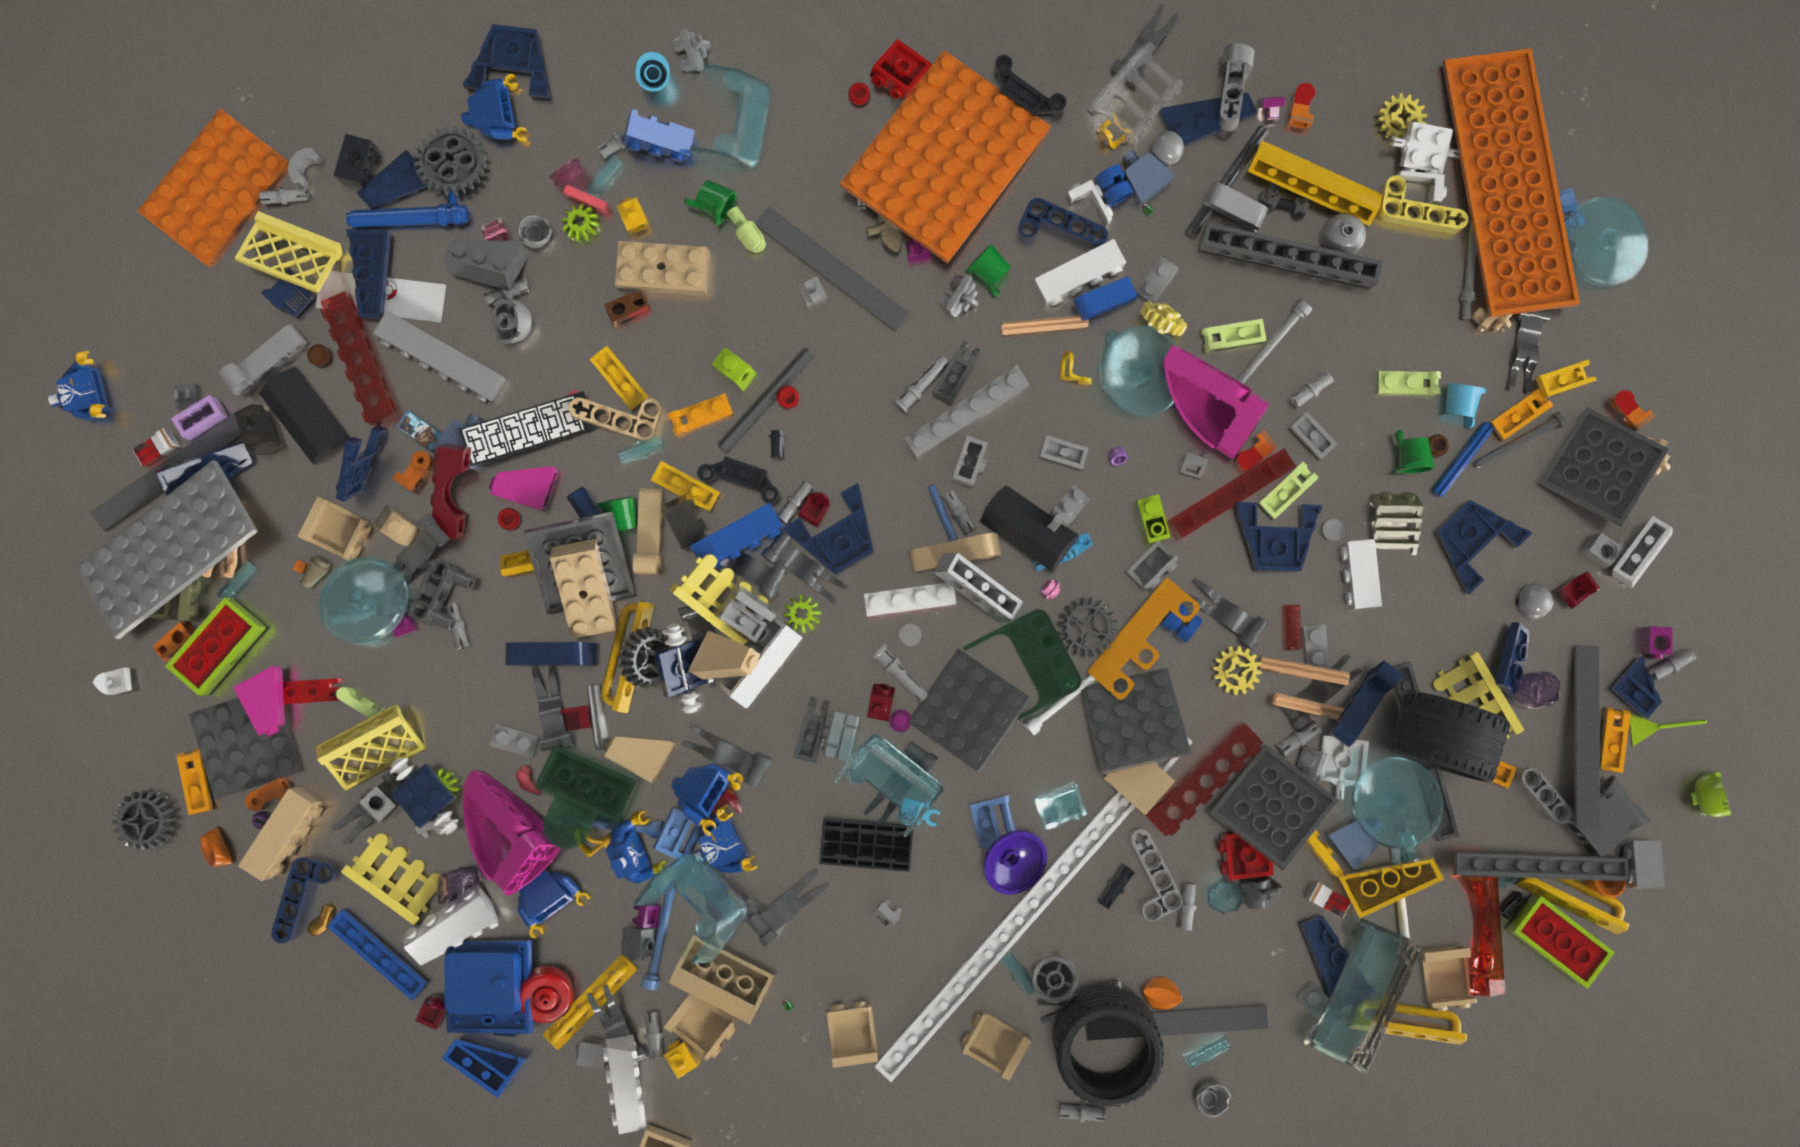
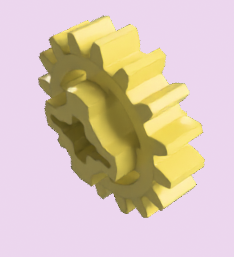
M1400 93L1397 99L1391 96L1389 102L1385 101L1382 104L1383 108L1378 111V114L1382 117L1378 118L1377 123L1383 124L1379 130L1387 132L1385 138H1388L1390 135L1404 138L1408 130L1409 121L1426 124L1422 120L1427 117V114L1421 113L1425 106L1417 105L1419 102L1418 98L1412 101L1410 94L1405 99L1403 94ZM1396 106V108L1394 109L1395 112L1388 114L1389 110L1392 107Z
M1147 301L1140 310V314L1147 320V324L1161 334L1168 333L1180 336L1187 328V323L1183 321V318H1180L1181 314L1172 309L1168 304H1156L1155 302Z
M1237 646L1234 652L1233 648L1229 647L1228 654L1221 651L1220 655L1222 658L1214 659L1218 666L1212 667V670L1217 671L1213 679L1220 680L1217 686L1221 687L1224 685V692L1228 693L1232 689L1233 695H1237L1238 690L1242 694H1246L1247 687L1253 690L1255 688L1252 683L1260 682L1256 675L1262 674V671L1257 670L1261 662L1254 661L1257 655L1253 654L1250 656V649L1247 648L1242 652L1241 646ZM1237 655L1244 657L1249 663L1241 662ZM1228 659L1229 664L1226 670L1222 671L1223 665L1225 661ZM1235 665L1241 668L1246 667V669L1239 672V676L1233 673L1228 674V672L1235 669ZM1248 671H1251V676L1249 680L1246 682L1245 677ZM1225 678L1233 679L1237 686L1228 683Z

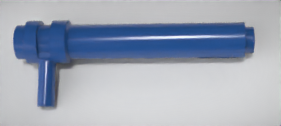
M450 191L447 196V204H439L436 207L351 210L346 213L347 225L352 226V228L439 224L440 226L454 224L455 226H461L463 223H468L469 220L467 206L456 203V196L453 191Z

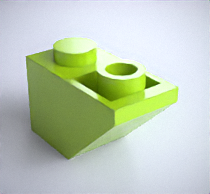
M1159 494L1136 500L1134 504L1139 522L1148 543L1171 538Z

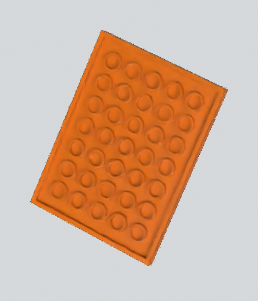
M943 50L840 182V187L948 264L1048 133L1051 126L1038 116L1034 117L1002 94L996 86Z

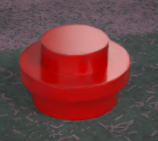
M854 83L848 90V97L853 104L863 105L870 98V90L864 83Z
M783 386L778 390L776 399L782 407L791 408L797 404L799 394L794 387Z
M504 508L498 514V524L505 530H513L520 523V515L513 508Z

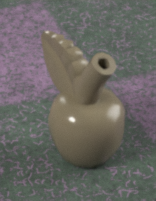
M878 214V221L880 223L866 227V233L868 236L881 233V241L884 245L897 252L901 245V236L898 231L900 229Z

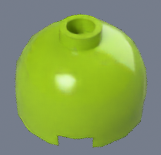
M1720 771L1701 776L1695 783V792H1691L1694 806L1699 805L1701 811L1707 816H1730L1731 812Z

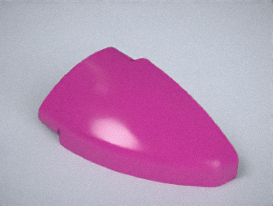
M1172 345L1165 356L1164 369L1169 391L1176 408L1186 424L1204 443L1234 459L1266 412L1270 402L1254 392L1251 393L1250 387L1180 347Z
M471 771L463 785V819L469 846L486 879L493 880L505 895H512L530 883L553 861L560 851V845L549 834L550 827L512 792L486 773Z

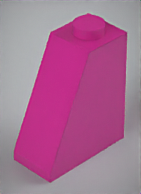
M550 466L497 472L496 477H492L489 484L490 494L545 512L559 470Z
M271 666L233 687L257 734L267 735V737L280 731L279 727L285 724L281 666Z

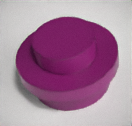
M896 710L890 715L889 724L893 730L904 732L911 726L908 723L911 716L905 710Z

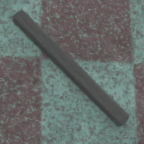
M1258 126L1219 183L1228 187L1232 186L1258 149L1261 141L1268 135L1269 131L1265 127ZM1204 204L1187 227L1186 233L1191 237H1196L1214 209Z
M802 348L718 441L717 445L721 450L727 452L774 401L778 390L783 386H787L811 360L813 354L807 348Z

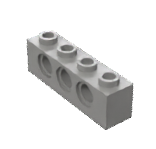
M958 552L944 553L933 572L997 621H1013L1023 601Z

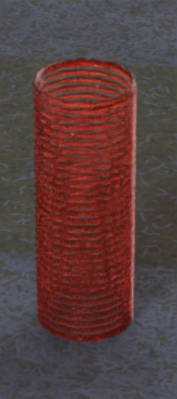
M1284 605L1285 650H1302V644H1299L1302 643V637H1298L1302 636V630H1296L1302 629L1300 627L1302 624L1294 623L1301 622V620H1298L1301 619V613H1297L1301 612V605Z

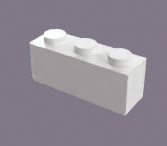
M1652 516L1614 567L1612 576L1633 588L1672 536L1673 528Z
M1375 539L1343 543L1341 558L1342 561H1345L1346 569L1343 570L1344 582L1348 583V592H1346L1347 605H1350V610L1381 607L1382 599Z

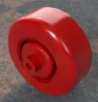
M541 966L532 969L530 976L525 981L523 980L520 988L522 1013L525 1014V1001L529 997L533 1021L551 1023L565 1016L573 1002V985L568 975L552 966Z

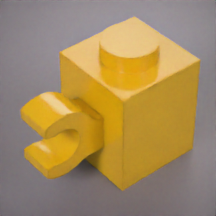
M632 197L626 198L620 202V205L616 206L629 235L650 227L637 197L634 199Z
M676 1040L667 1046L668 1050L664 1056L677 1078H680L699 1065L698 1059L686 1041L679 1042V1040Z

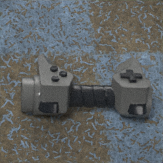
M1270 182L1266 191L1261 190L1258 202L1267 208L1274 209L1276 206L1292 209L1294 214L1298 216H1306L1309 207L1308 198L1298 195L1295 201L1281 198L1277 185Z

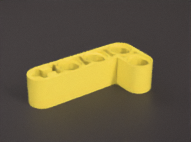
M1400 176L1390 177L1382 186L1381 194L1384 196L1378 211V216L1382 221L1449 234L1458 233L1468 223V215L1461 209L1404 199L1406 182ZM1389 184L1396 185L1398 192H1392ZM1385 206H1392L1394 214L1388 213ZM1407 210L1415 211L1416 218L1410 217ZM1429 214H1435L1438 217V222H1433Z

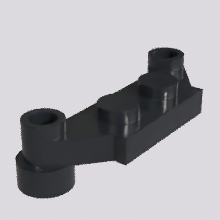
M1000 55L996 58L995 70L1001 85L999 91L1034 117L1039 114L1058 115L1065 109L1067 101L1064 95L1055 93L1050 98H1047L1012 73L1013 62L1008 55Z
M725 456L723 461L712 465L702 464L697 470V476L703 482L708 483L719 478L761 493V498L765 503L773 504L779 498L777 488L772 486L766 476L767 470ZM711 471V475L705 478L704 473ZM769 492L774 493V497L772 499L767 498V494Z

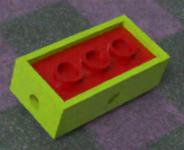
M224 597L165 667L197 695L208 696L267 627L236 600Z
M1534 893L1506 929L1567 977L1586 989L1590 987L1615 953L1544 897Z

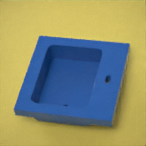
M463 940V944L456 948L452 946L447 947L444 959L447 1033H533L530 998L528 997L525 1001L524 1014L521 1011L522 1003L520 997L522 982L532 972L531 940Z

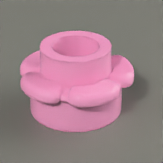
M1050 578L1043 584L1040 592L1044 595L1045 599L1049 597L1053 599L1060 591L1059 581H1054Z

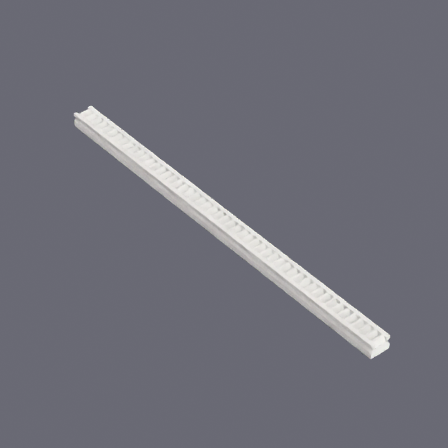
M1187 737L1190 746L1192 741ZM1179 757L1154 763L1166 773ZM1116 791L1045 871L1041 878L1029 889L880 1057L874 1067L890 1082L896 1078L1135 808L1132 803Z

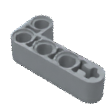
M289 324L278 331L240 364L230 363L224 366L217 376L231 393L242 397L298 353L306 345L307 341L293 324Z
M1142 828L1133 829L1129 834V842L1156 893L1142 901L1139 910L1145 919L1156 921L1178 910L1182 905L1183 899L1149 832ZM1136 834L1145 835L1143 842L1147 847L1151 845V848L1142 850V845L1139 842H1135L1137 839ZM1148 853H1154L1156 856V861L1151 865L1145 863V856ZM1160 873L1166 875V881L1163 885L1155 883V877ZM1169 894L1176 895L1177 899L1173 905H1167L1165 902ZM1149 904H1155L1157 908L1155 914L1151 916L1146 915L1145 908Z

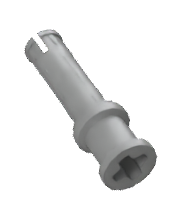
M939 354L912 384H907L905 390L897 398L892 399V402L902 412L907 414L909 412L908 408L916 400L922 398L921 393L947 367L949 361Z
M883 644L870 658L872 660L875 659L884 668L885 673L895 677L921 703L930 693L900 664V658H895L886 649L887 645Z

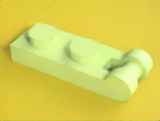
M1263 319L1200 330L1201 337H1204L1205 341L1203 345L1204 352L1266 341ZM1219 334L1220 341L1214 342L1213 335Z
M1378 371L1377 394L1441 395V387H1439L1441 372ZM1423 380H1430L1429 387H1423Z
M1304 461L1258 503L1273 520L1319 478L1315 473L1312 474L1309 471L1308 465ZM1299 474L1306 479L1303 483L1297 478Z
M341 687L336 692V696L340 701L368 718L385 710L383 708L378 710L373 707L374 702L366 697L361 699L357 697L353 688Z

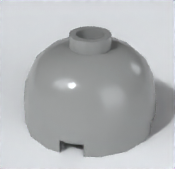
M1340 213L1332 216L1324 224L1320 233V241L1324 248L1353 255L1362 249L1366 240L1364 223L1351 214Z
M500 299L494 302L492 305L495 306L494 310L489 312L488 325L492 336L497 337L500 340L498 342L502 344H513L524 340L532 327V317L527 306L513 299Z
M1052 956L1043 959L1037 964L1033 970L1032 983L1034 990L1040 998L1046 1002L1060 1003L1072 997L1077 989L1078 977L1075 968L1069 961L1062 957Z

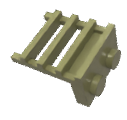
M1390 492L1372 494L1371 503L1376 510L1373 531L1376 554L1377 547L1412 548L1411 553L1417 554V549L1419 548L1418 540L1421 533V515L1424 508L1418 496L1411 492H1403L1401 495H1393ZM1380 522L1415 523L1414 528L1380 527ZM1413 535V540H1378V536Z
M202 577L196 579L179 593L177 615H171L172 598L165 603L164 614H158V610H156L147 618L197 622Z

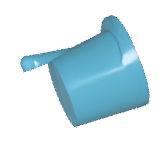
M653 51L646 52L640 56L635 70L637 82L642 88L652 92L664 88L670 76L669 63L666 58L660 53Z
M1448 383L1445 413L1466 416L1465 427L1473 428L1475 426V415L1482 393H1486V388Z

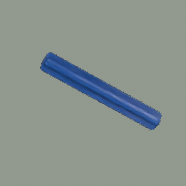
M1484 422L1433 487L1432 491L1436 495L1441 497L1447 492L1494 430L1491 424Z

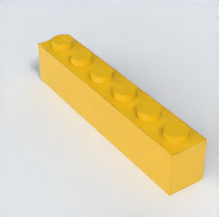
M1263 140L1248 169V172L1332 210L1351 214L1368 226H1370L1379 211L1384 196L1377 191Z

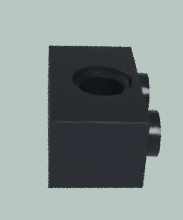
M345 134L333 176L343 183L358 187L366 185V182L368 183L371 179L372 172L370 168L372 161H375L377 158V146L371 140ZM361 157V163L353 166L354 160Z

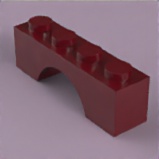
M445 443L438 446L434 453L436 471H434L432 476L434 492L430 499V504L433 506L431 515L436 520V524L449 538L457 539L464 535L466 513L453 502L451 484L456 475L470 469L471 447Z

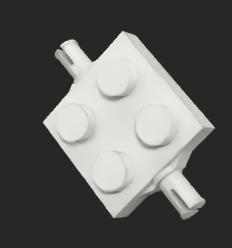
M1409 121L1408 130L1404 138L1392 136L1390 139L1398 142H1390V146L1401 147L1402 156L1399 166L1423 171L1434 170L1439 174H1443L1447 157L1460 158L1459 155L1453 154L1459 153L1458 149L1450 148L1453 129Z
M1322 735L1321 752L1326 753L1327 757L1318 780L1328 781L1336 785L1335 797L1337 799L1344 800L1345 786H1364L1369 741L1356 740L1348 748L1335 737Z

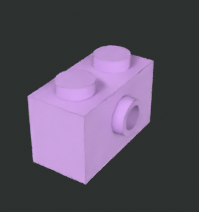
M208 395L202 400L190 404L187 409L171 418L181 436L192 441L228 418L229 415L218 398Z

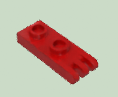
M342 678L283 682L284 704L340 701L337 696H333V692H337L341 687H333V683H342Z

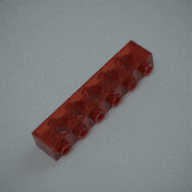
M344 291L320 301L323 307L321 314L331 327L329 334L339 347L337 354L346 365V377L354 385V397L362 405L363 410L361 414L364 421L376 427L400 417L363 322L358 316V310L352 295ZM345 314V322L343 324H339V317ZM353 335L354 341L347 345V337ZM358 355H361V363L359 365H355V358ZM369 375L370 382L364 386L362 383L363 378ZM377 395L378 403L375 406H371L370 401L372 397Z
M1241 722L1165 795L1145 817L1165 837L1167 835L1173 836L1181 828L1179 824L1184 819L1188 821L1196 814L1195 808L1200 803L1206 804L1213 797L1211 793L1217 787L1221 789L1229 782L1227 777L1233 771L1238 773L1246 765L1244 761L1249 756L1253 758L1261 751L1260 745L1263 741L1245 723ZM1236 743H1240L1243 747V752L1239 756L1234 755L1232 751ZM1220 759H1224L1227 763L1226 769L1222 772L1216 768V763ZM1207 774L1211 779V783L1207 787H1202L1200 778ZM1188 790H1192L1195 794L1194 800L1190 803L1184 800V794ZM1171 806L1178 808L1179 813L1175 818H1169L1167 814Z

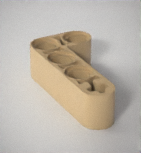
M575 398L569 404V411L573 418L639 441H647L652 437L661 410L659 402L651 398L642 402L637 417L583 398ZM582 403L584 409L590 410V406H592L590 419L586 418L588 416L586 412L581 411L579 414H576V410L573 407ZM647 404H654L657 407V412L654 415L645 413L644 407ZM599 410L605 411L607 413L606 420L598 422L594 418L595 413ZM621 417L626 418L629 422L628 426L625 429H619L616 426L617 419ZM640 425H647L649 427L650 433L647 436H640L637 433V428Z
M661 488L639 489L637 550L633 556V572L637 575H660L664 497L663 489Z
M998 533L976 535L909 551L913 573L935 569L944 553L958 552L968 561L1002 556Z

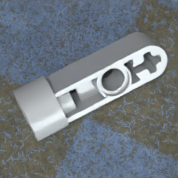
M1242 43L1229 44L1225 46L1221 68L1226 72L1219 126L1224 131H1233L1239 125L1246 75L1251 73L1253 69L1255 50L1251 46ZM1234 95V96H1236L1237 98H1236V99H1231V98H1229L1228 96ZM1228 111H1233L1232 118L1227 117Z

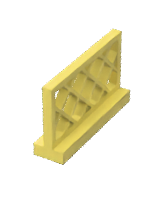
M258 211L254 217L255 224L236 254L235 260L319 293L335 262L340 261L343 256L340 243ZM258 231L266 233L269 239L256 242L254 238ZM281 240L288 242L289 247L276 250L275 242ZM271 244L274 252L261 255L258 248ZM302 248L309 251L310 255L298 259L294 252ZM256 249L258 257L252 259L244 257L247 251ZM292 252L295 260L281 263L279 256ZM323 256L329 258L327 264L317 267L316 258ZM270 258H277L279 265L273 267L265 266L263 262ZM312 260L315 268L302 272L299 264ZM297 265L300 273L294 275L285 273V268ZM318 274L319 279L315 285L306 282V276Z
M395 704L317 745L316 753L320 764L328 768L346 791L388 769L396 759L400 757L402 759L408 758L425 749V745L403 717L401 709ZM400 724L404 727L402 734L391 732L392 728ZM377 736L385 737L383 744L371 743V740ZM388 739H400L398 747L387 745ZM405 740L414 741L417 744L411 748L402 747ZM356 747L364 748L362 755L352 754L351 750ZM369 748L380 750L378 757L366 755ZM384 751L396 752L395 756L390 759L382 758ZM337 757L344 758L343 765H334L330 761ZM348 759L360 760L358 768L347 766ZM364 761L376 763L372 769L362 768ZM344 772L356 773L355 778L347 782L343 778Z

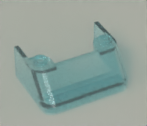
M704 64L707 79L724 81L729 90L739 92L740 96L733 135H718L714 140L712 149L690 146L692 158L698 161L754 168L758 165L761 157L771 97L770 87L765 81L740 69Z
M872 735L852 754L834 779L836 783L844 776L853 784H862L866 781L901 808L898 811L899 819L904 825L908 826L902 834L905 837L915 828L944 790L943 786L935 778L878 735Z
M685 854L654 874L634 901V904L636 906L655 905L662 895L668 894L674 888L702 916L696 925V934L704 944L691 962L693 964L713 962L746 917L747 906L698 856Z

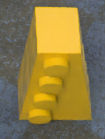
M1431 856L1343 873L1342 876H1339V879L1359 918H1362L1444 880V876L1435 858Z

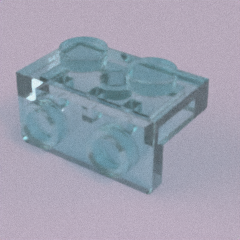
M1076 782L1033 797L1045 829L1057 828L1065 822L1078 820L1088 814Z

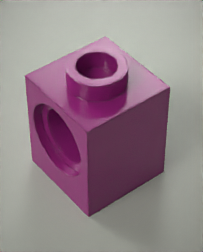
M1642 627V654H1650V659H1664V655L1672 654L1673 627ZM1656 637L1661 642L1658 649L1654 646V639Z

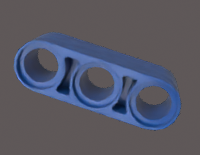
M1125 277L1082 294L1073 299V302L1081 320L1084 321L1137 299L1138 295L1130 277Z

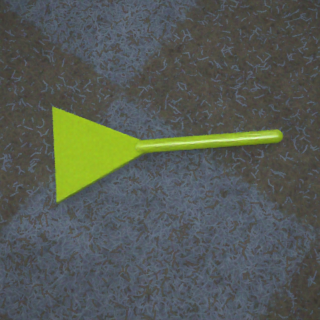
M1630 714L1629 726L1632 747L1659 729L1706 724L1707 721L1703 719L1657 724Z

